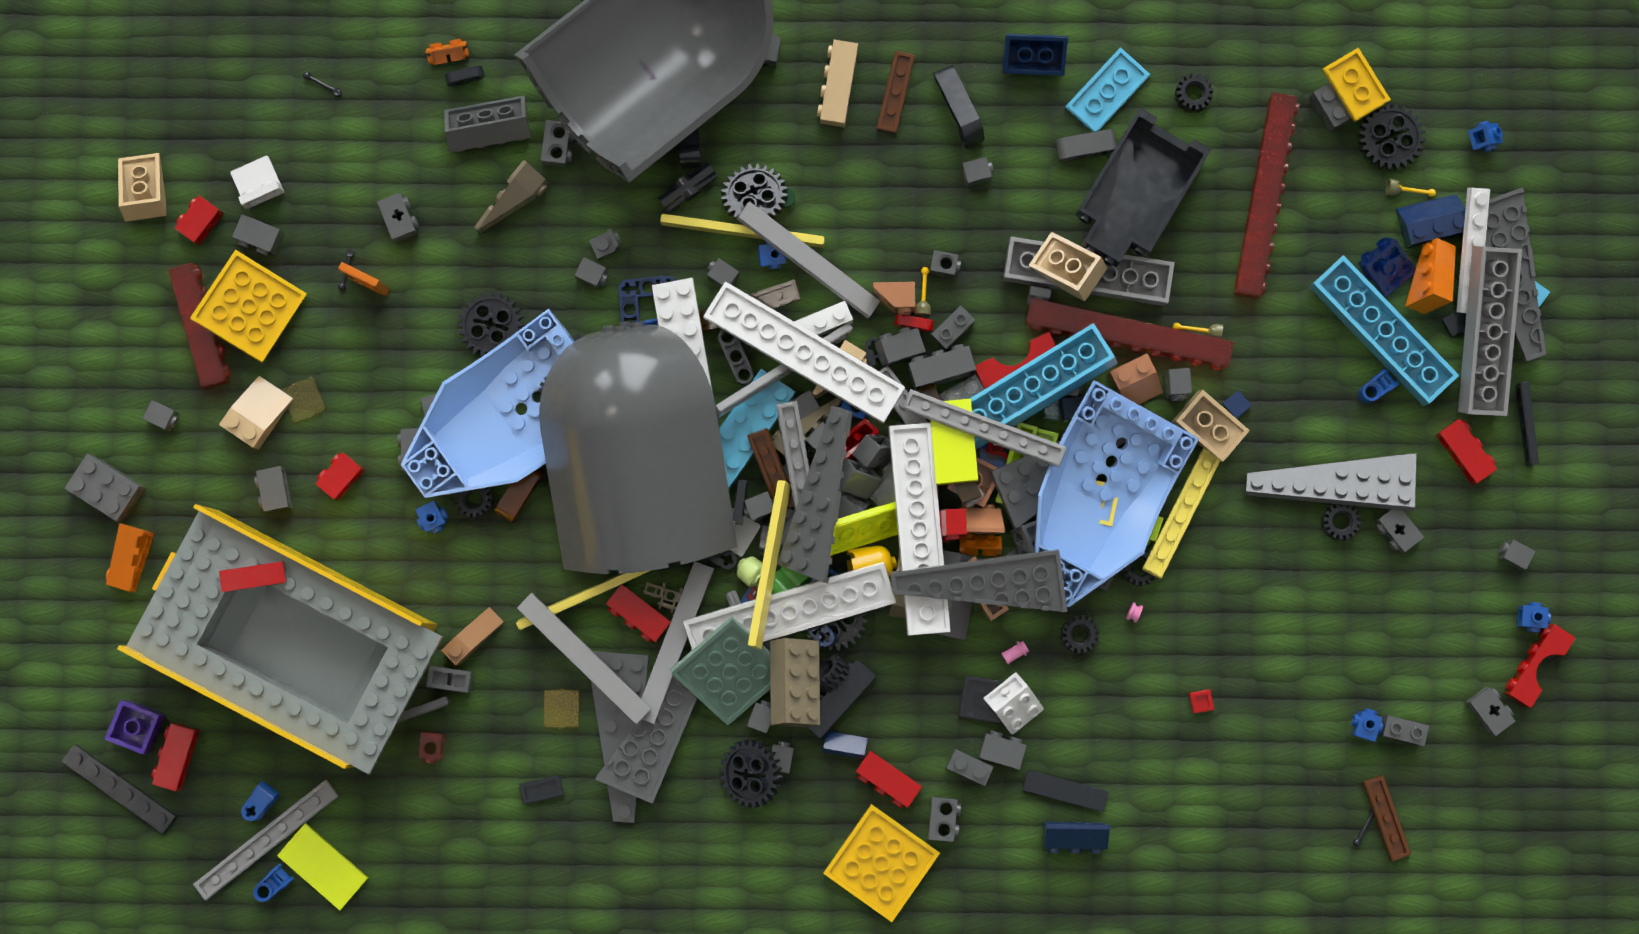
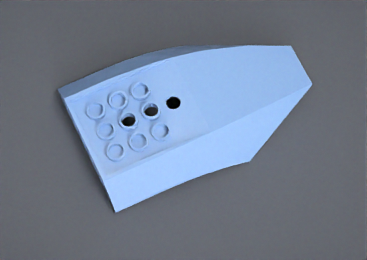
M549 309L480 359L442 382L401 463L425 498L515 483L546 464L539 422L540 402L536 403L533 395L539 389H543L540 383H545L544 378L548 375L556 359L569 345L575 342L566 328ZM519 403H524L527 406V412L524 415H519L516 412V406Z
M1093 380L1059 443L1067 447L1060 468L1049 465L1038 494L1035 552L1059 549L1067 607L1073 605L1145 553L1149 537L1166 498L1199 440L1198 437ZM1121 437L1125 438V446L1117 448L1116 441ZM1109 456L1115 457V463L1112 466L1106 465V459ZM1099 474H1104L1107 477L1106 483L1102 486L1097 485L1095 481ZM1118 497L1112 527L1099 524L1100 520L1109 521L1113 500Z

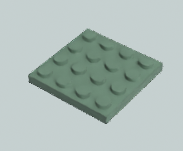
M733 616L670 669L671 674L727 725L771 689L770 651L763 645L762 649H754L749 646L750 632Z

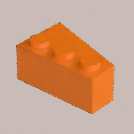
M1438 238L1423 244L1405 307L1426 314L1453 301L1456 246Z
M119 524L110 568L106 573V585L129 592H136L155 533Z

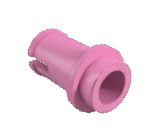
M1018 641L1017 645L1002 652V655L1006 662L1010 664V662L1022 655L1026 656L1029 650L1024 641L1020 643Z

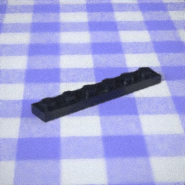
M77 744L72 746L62 760L68 767L161 833H165L177 817L173 812Z

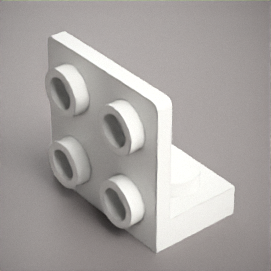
M264 156L231 171L232 178L240 193L239 201L246 209L285 193L268 156Z
M1016 672L983 698L1011 734L1020 730L1044 710L1029 686Z

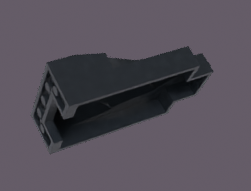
M1139 108L1076 213V216L1079 217L1078 219L1082 223L1093 225L1081 247L1102 257L1105 264L1111 267L1119 265L1129 247L1138 256L1147 257L1211 151L1210 148L1195 139L1189 145L1154 124L1157 117L1142 108Z

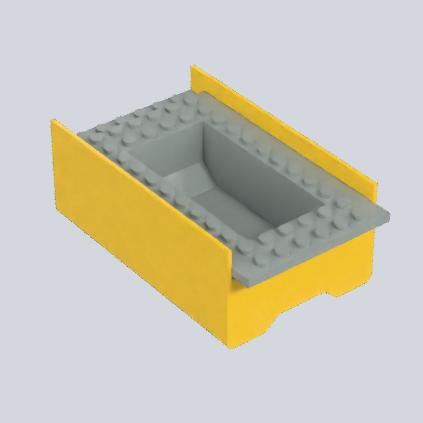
M195 504L193 508L199 511L177 553L171 552L152 587L156 592L126 646L119 645L117 649L344 769L356 767L367 774H371L443 636L435 633L437 624L219 510ZM284 561L287 583L230 592L221 591L219 571Z

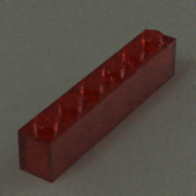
M191 262L168 269L201 387L209 389L229 383L231 371L228 364L225 365L223 359L225 357V350L222 345H219L218 336L190 320V317L208 292L201 282L203 278L201 268Z

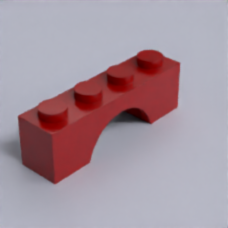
M1050 332L1030 340L1027 358L1017 365H1003L994 358L975 365V374L982 389L988 388L1056 345Z
M1555 624L1548 625L1547 629H1541L1539 633L1540 639L1537 643L1531 645L1526 661L1523 660L1518 665L1517 675L1506 684L1505 688L1507 690L1504 694L1525 708H1531L1542 692L1536 679L1539 663L1549 655H1565L1575 640L1574 636Z

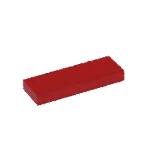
M284 561L219 571L222 592L287 583Z

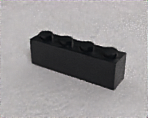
M858 659L856 662L851 660L847 664L850 667L849 675L846 676V681H842V686L839 685L836 691L833 689L832 693L820 694V725L808 727L819 738L826 733L876 677Z

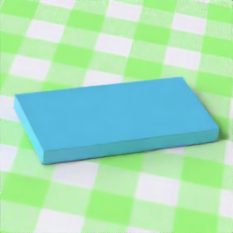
M1120 47L1065 108L1091 132H1097L1151 74Z

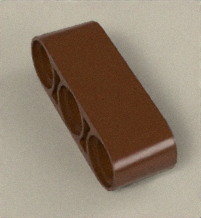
M536 469L518 482L511 483L494 512L513 523L537 487L544 472Z

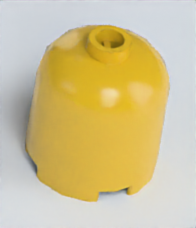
M883 546L853 548L846 551V554L850 555V561H847L848 572L884 562L889 580H891L890 572L897 568L895 556L891 557L890 552Z

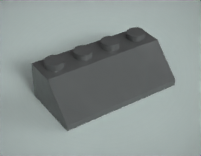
M525 96L444 110L445 135L450 152H462L466 149L483 148L488 145L504 144L509 141H522L526 138H531Z
M943 550L944 565L967 562L973 558L965 554ZM947 599L950 632L933 634L965 640L973 602Z

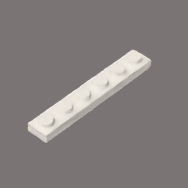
M1467 188L1456 312L1467 313L1472 246L1485 247L1490 189Z

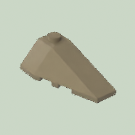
M525 160L521 162L507 180L509 183L507 189L497 194L495 206H489L474 227L479 233L484 232L546 191V179Z
M837 397L801 419L805 444L807 443L806 439L822 422L824 423L827 420L831 406L839 407L843 402L842 399ZM778 430L771 438L777 452L785 458L781 432Z

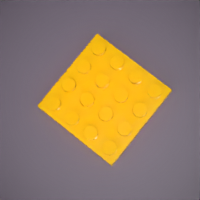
M235 250L190 317V320L263 363L307 296V293Z
M871 804L823 874L893 922L940 852Z

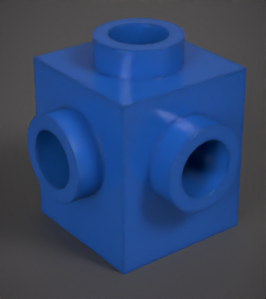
M1489 121L1478 123L1476 128L1468 130L1473 150L1489 152L1497 149L1496 145L1503 143V133L1498 123L1489 124Z
M769 243L757 245L759 266L769 265V269L781 268V264L786 263L785 259L788 258ZM773 250H775L776 256L774 258L771 257V252Z
M436 501L416 509L419 516L417 523L422 531L425 530L427 533L437 534L444 530L443 526L448 524L446 521L448 518L447 512L444 507L440 508Z
M1529 602V606H1518L1517 627L1527 628V632L1540 633V629H1547V625H1550L1551 613H1548L1549 608L1542 607V603Z
M1365 708V711H1358L1357 714L1353 715L1351 726H1353L1351 735L1375 742L1377 734L1380 735L1383 729L1382 717L1377 716L1376 711Z

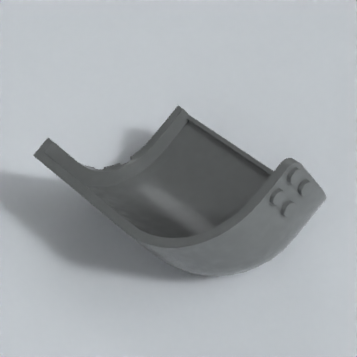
M584 0L514 55L549 109L553 107L557 114L561 116L558 118L559 122L588 154L593 152L597 156L596 161L627 182H631L736 98L753 81L766 59L771 44L774 21L772 1Z
M630 321L620 322L617 327H614V325L604 326L602 331L585 335L569 345L556 359L547 375L539 408L540 431L563 568L594 574H609L610 570H619V574L668 568L669 563L680 561L681 565L737 548L715 401L706 373L691 348L678 335L667 328L658 325H643V321L633 323Z

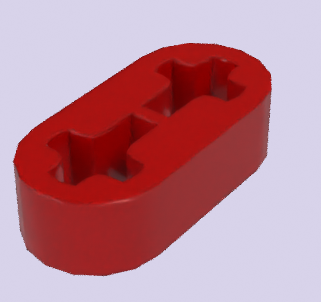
M897 314L894 325L902 328H918L919 331L933 332L935 321Z

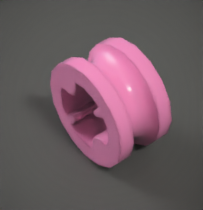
M1133 602L1126 619H1133V622L1136 623L1143 606H1136V603Z

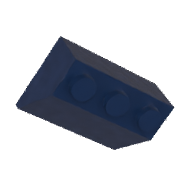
M1006 34L1002 57L1003 73L1065 76L1068 36Z
M1454 194L1397 208L1396 213L1405 247L1411 248L1423 245L1436 238L1444 240L1463 235L1466 208L1458 196Z
M1043 822V848L1048 849V852L1060 853V849H1069V853H1081V849H1090V853H1102V849H1108L1110 825L1107 823Z

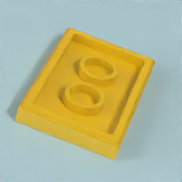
M1359 48L1322 69L1354 122L1391 100Z

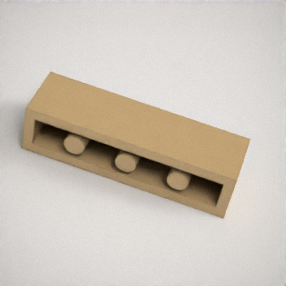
M834 40L833 46L829 45L827 58H831L830 65H826L824 71L827 83L822 85L820 95L824 100L823 105L818 106L817 117H821L820 124L845 128L858 43Z

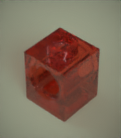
M421 732L418 758H424V762L436 763V760H441L443 757L445 734ZM429 742H433L436 745V751L433 754L427 751Z

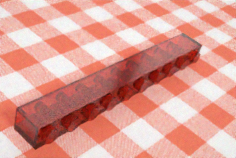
M1273 92L1269 97L1233 295L1258 299L1261 297V294L1264 295L1267 283L1264 282L1265 274L1268 275L1270 269V262H1267L1268 254H1272L1274 242H1271L1272 234L1275 235L1277 230L1275 216L1276 214L1279 215L1281 203L1278 202L1279 194H1283L1285 183L1282 182V178L1288 170V163L1285 161L1286 156L1290 155L1292 143H1289L1290 135L1294 134L1296 123H1293V117L1297 115L1299 110V103H1296L1297 96Z
M1031 298L1029 301L1025 325L1029 326L1030 330L1041 331V329H1046L1053 335L1069 334L1070 338L1094 323L1105 342L1110 343L1109 346L1121 349L1122 346L1129 347L1130 351L1142 353L1143 350L1150 352V355L1155 357L1167 355L1173 361L1182 362V359L1190 360L1192 365L1202 366L1204 363L1211 365L1210 368L1215 370H1223V368L1228 367L1230 364L1233 341Z

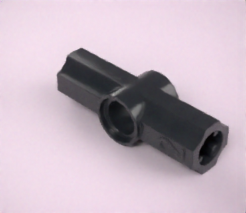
M707 162L692 174H686L674 184L675 186L658 197V200L669 213L684 201H689L696 197L702 188L714 181L718 176Z

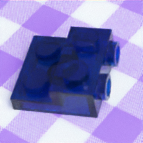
M1389 237L1380 239L1376 243L1377 248L1373 251L1369 250L1361 255L1362 260L1358 263L1367 278L1374 282L1382 296L1385 297L1414 275L1416 270L1397 239Z

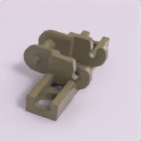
M646 582L643 594L661 599L657 603L659 609L665 607L671 609V613H673L677 608L675 604H678L683 588H680V592L666 589L665 582L663 587ZM653 587L655 588V592H648L647 588ZM668 593H674L675 597L673 600L667 599ZM665 600L673 603V605L664 603L663 601Z

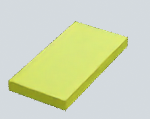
M971 399L944 401L972 412ZM931 420L936 485L978 481L975 437Z
M895 502L839 518L834 526L833 535L835 543L831 546L830 556L898 535Z
M307 823L300 828L277 855L339 910H342L369 878Z

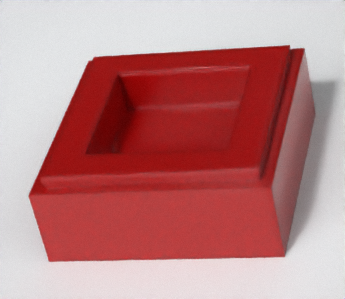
M1210 689L1189 693L1193 714L1214 710Z

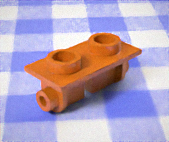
M461 39L449 41L450 44L442 46L441 43L429 45L430 48H427L425 53H430V56H427L428 63L433 65L447 63L446 55L450 54L451 62L466 59V57H469L468 48L464 49L463 46H466L467 41L462 42Z
M974 534L960 536L959 553L978 555V549H982V556L997 557V555H1001V536Z

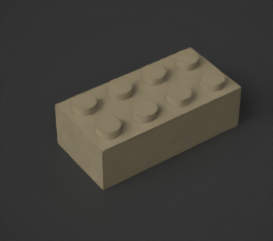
M792 638L770 641L771 725L793 727L820 725L819 641Z

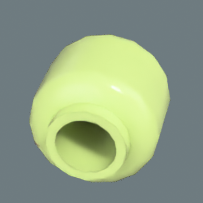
M753 556L741 559L737 565L738 578L749 587H758L762 562Z

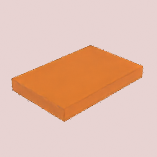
M341 262L338 269L349 279L383 296L388 295L390 289L381 281Z

